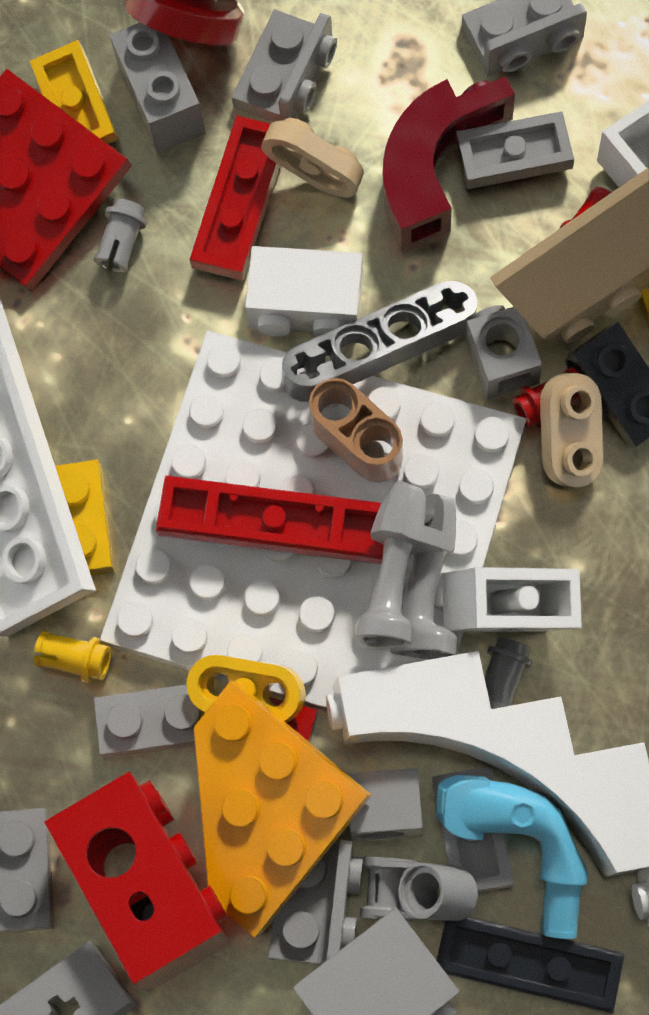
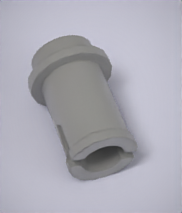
M115 199L113 206L106 208L104 214L108 221L98 251L93 259L96 264L107 269L113 250L116 248L117 252L114 257L112 271L126 272L128 270V262L138 232L147 225V220L144 218L145 209L141 205L126 199Z

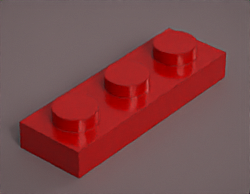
M236 115L189 259L191 268L244 281L251 258L252 246H255L280 165L268 158L261 148L271 123Z

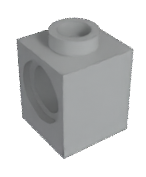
M503 305L491 306L479 311L474 315L473 319L467 321L466 343L486 400L518 391L524 386L531 387L540 384L543 364L527 321L514 307L505 309ZM505 340L510 342L516 350L508 355H497L491 352L487 346L494 341Z
M418 768L347 773L372 795L348 825L350 826L352 842L423 836Z

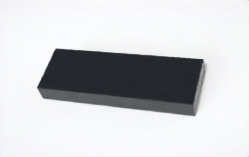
M467 916L460 921H445L436 961L450 977L612 1015L614 1013L625 953L567 939L548 937L541 933Z

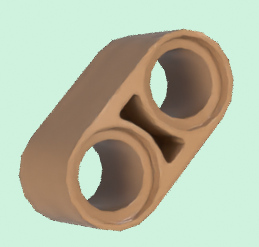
M327 379L316 385L310 394L309 408L313 431L318 438L364 479L372 482H383L394 477L402 467L403 438L397 424L353 384L344 379ZM336 403L343 404L351 410L345 418L336 421L328 420L321 414L324 408ZM376 440L384 441L392 447L391 452L382 458H371L365 455L362 449L369 442Z

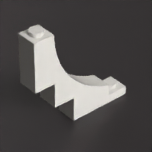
M479 651L337 677L333 685L334 694L326 695V707L332 731L342 730L344 744L369 741H407L439 746L467 754L488 763L520 781L530 790L545 795L561 810L565 821L589 850L605 878L636 872L638 883L632 884L633 903L639 919H646L649 929V760L644 742L574 755L561 696L491 709Z

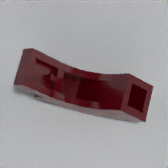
M506 76L493 82L485 80L474 83L459 96L455 95L448 79L419 95L396 121L384 152L383 196L387 220L401 252L451 231L452 208L435 175L436 166L445 152L456 144L457 131L503 123L513 119L515 92Z

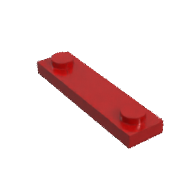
M167 475L164 478L156 524L158 536L381 564L384 547L382 543L372 540L370 536L373 523L381 506L380 502Z

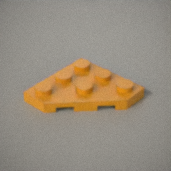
M230 680L194 726L208 886L212 887L226 913L256 938L261 936L372 795L237 681Z

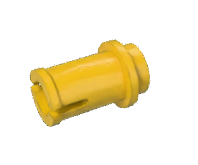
M44 630L40 633L34 652L42 653V656L35 655L33 657L36 667H46L81 675L83 682L91 683L94 679L103 680L110 666L111 648L102 645L100 638L93 637L88 642Z

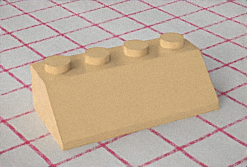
M649 167L490 277L499 292L543 339L558 342L564 340L566 344L575 342L595 328L593 320L608 310H611L612 313L622 311L634 304L642 296L639 290L649 283Z

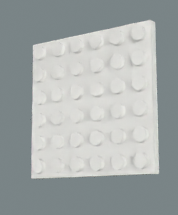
M207 330L100 639L102 645L188 671L198 660L209 655H225L286 666L295 671L303 681L306 695L304 705L327 712L326 695L334 694L333 685L338 676L429 660L396 655L390 652V648H372L356 640L357 625L360 617L367 611L381 564L158 536L156 524L165 475L382 503L386 493L395 482L403 481L419 487L425 496L433 493L454 499L456 504L455 550L452 554L445 555L434 602V620L438 626L444 627L442 573L484 567L527 418L371 376L353 385L400 428L403 438V462L398 473L391 479L383 482L368 481L357 474L315 434L311 422L309 402L295 400L284 391L281 384L282 362L287 352ZM304 368L297 370V375L305 373L310 379L317 377V372L308 373ZM336 403L324 408L321 414L328 420L336 421L345 418L351 410L343 404ZM376 440L366 444L362 451L371 458H382L391 452L392 447L384 441ZM411 555L409 558L404 581L401 611L403 608L408 583L410 579L412 566ZM453 632L455 635H457L458 639L457 655L459 652L464 632ZM222 673L215 678L229 683L228 678ZM276 683L270 688L269 695L285 699V690L280 684Z

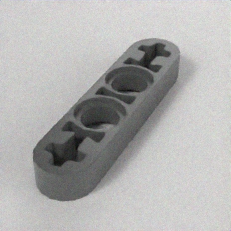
M459 281L442 282L295 346L286 353L282 362L281 384L284 391L295 400L309 402L310 394L315 386L324 380L338 378L355 384L466 333L467 321L473 319L476 314L477 297L475 292L468 285ZM447 304L450 307L449 309L442 310V305ZM461 307V313L456 314L453 311ZM433 319H434V326H432L431 323H430V321L433 320ZM397 322H409L418 328L419 333L412 338L404 339L394 336L389 328ZM350 343H360L365 345L371 351V354L362 360H351L341 353V349ZM329 356L330 361L325 363V357ZM304 368L308 373L317 372V377L310 379L305 373L297 375V370Z

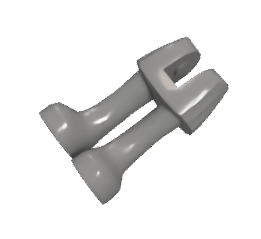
M403 481L395 482L381 503L370 534L372 540L384 545L383 556L367 611L360 617L357 625L356 640L372 648H390L391 653L406 657L431 660L457 655V635L445 627L438 626L434 620L436 590L445 555L452 554L455 550V501L450 497L431 493L425 496L419 487ZM411 555L412 566L410 579L408 583L403 608L401 611L404 581L409 558Z

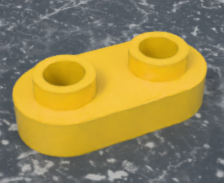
M209 655L198 660L190 669L187 677L188 696L192 703L203 712H206L219 696L214 689V680L221 673L228 678L229 682L230 680L237 681L285 722L294 719L302 710L305 702V687L302 679L295 671L282 665L225 655ZM276 683L280 684L285 690V699L278 706L274 705L269 699V690Z

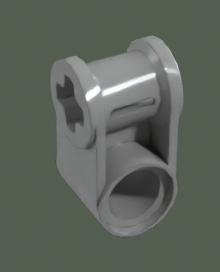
M364 856L363 866L369 869L367 903L366 906L360 908V918L382 919L393 909L397 908L406 921L425 919L454 922L469 916L476 906L478 897L477 884L473 876L464 868L419 863L417 860ZM439 885L440 894L437 900V889Z

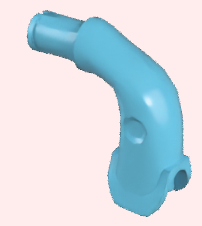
M462 774L440 781L436 795V817L448 832L470 840H483L485 833L524 834L540 841L542 851L540 879L546 881L541 933L548 937L560 939L577 938L581 885L588 884V872L561 810L543 794L515 784L491 781L484 776Z

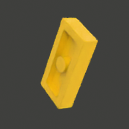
M78 40L29 61L44 97L107 144L119 140L84 48Z
M99 460L55 466L91 576L115 572L102 467Z

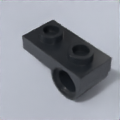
M611 323L569 353L565 363L567 369L573 367L579 374L588 376L596 383L601 394L602 408L629 448L637 447L649 438V367L620 323Z

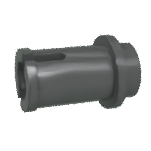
M503 637L497 638L495 647H488L487 653L492 657L484 678L491 709L512 706L524 667L530 668L532 660L528 658L531 650L530 647Z

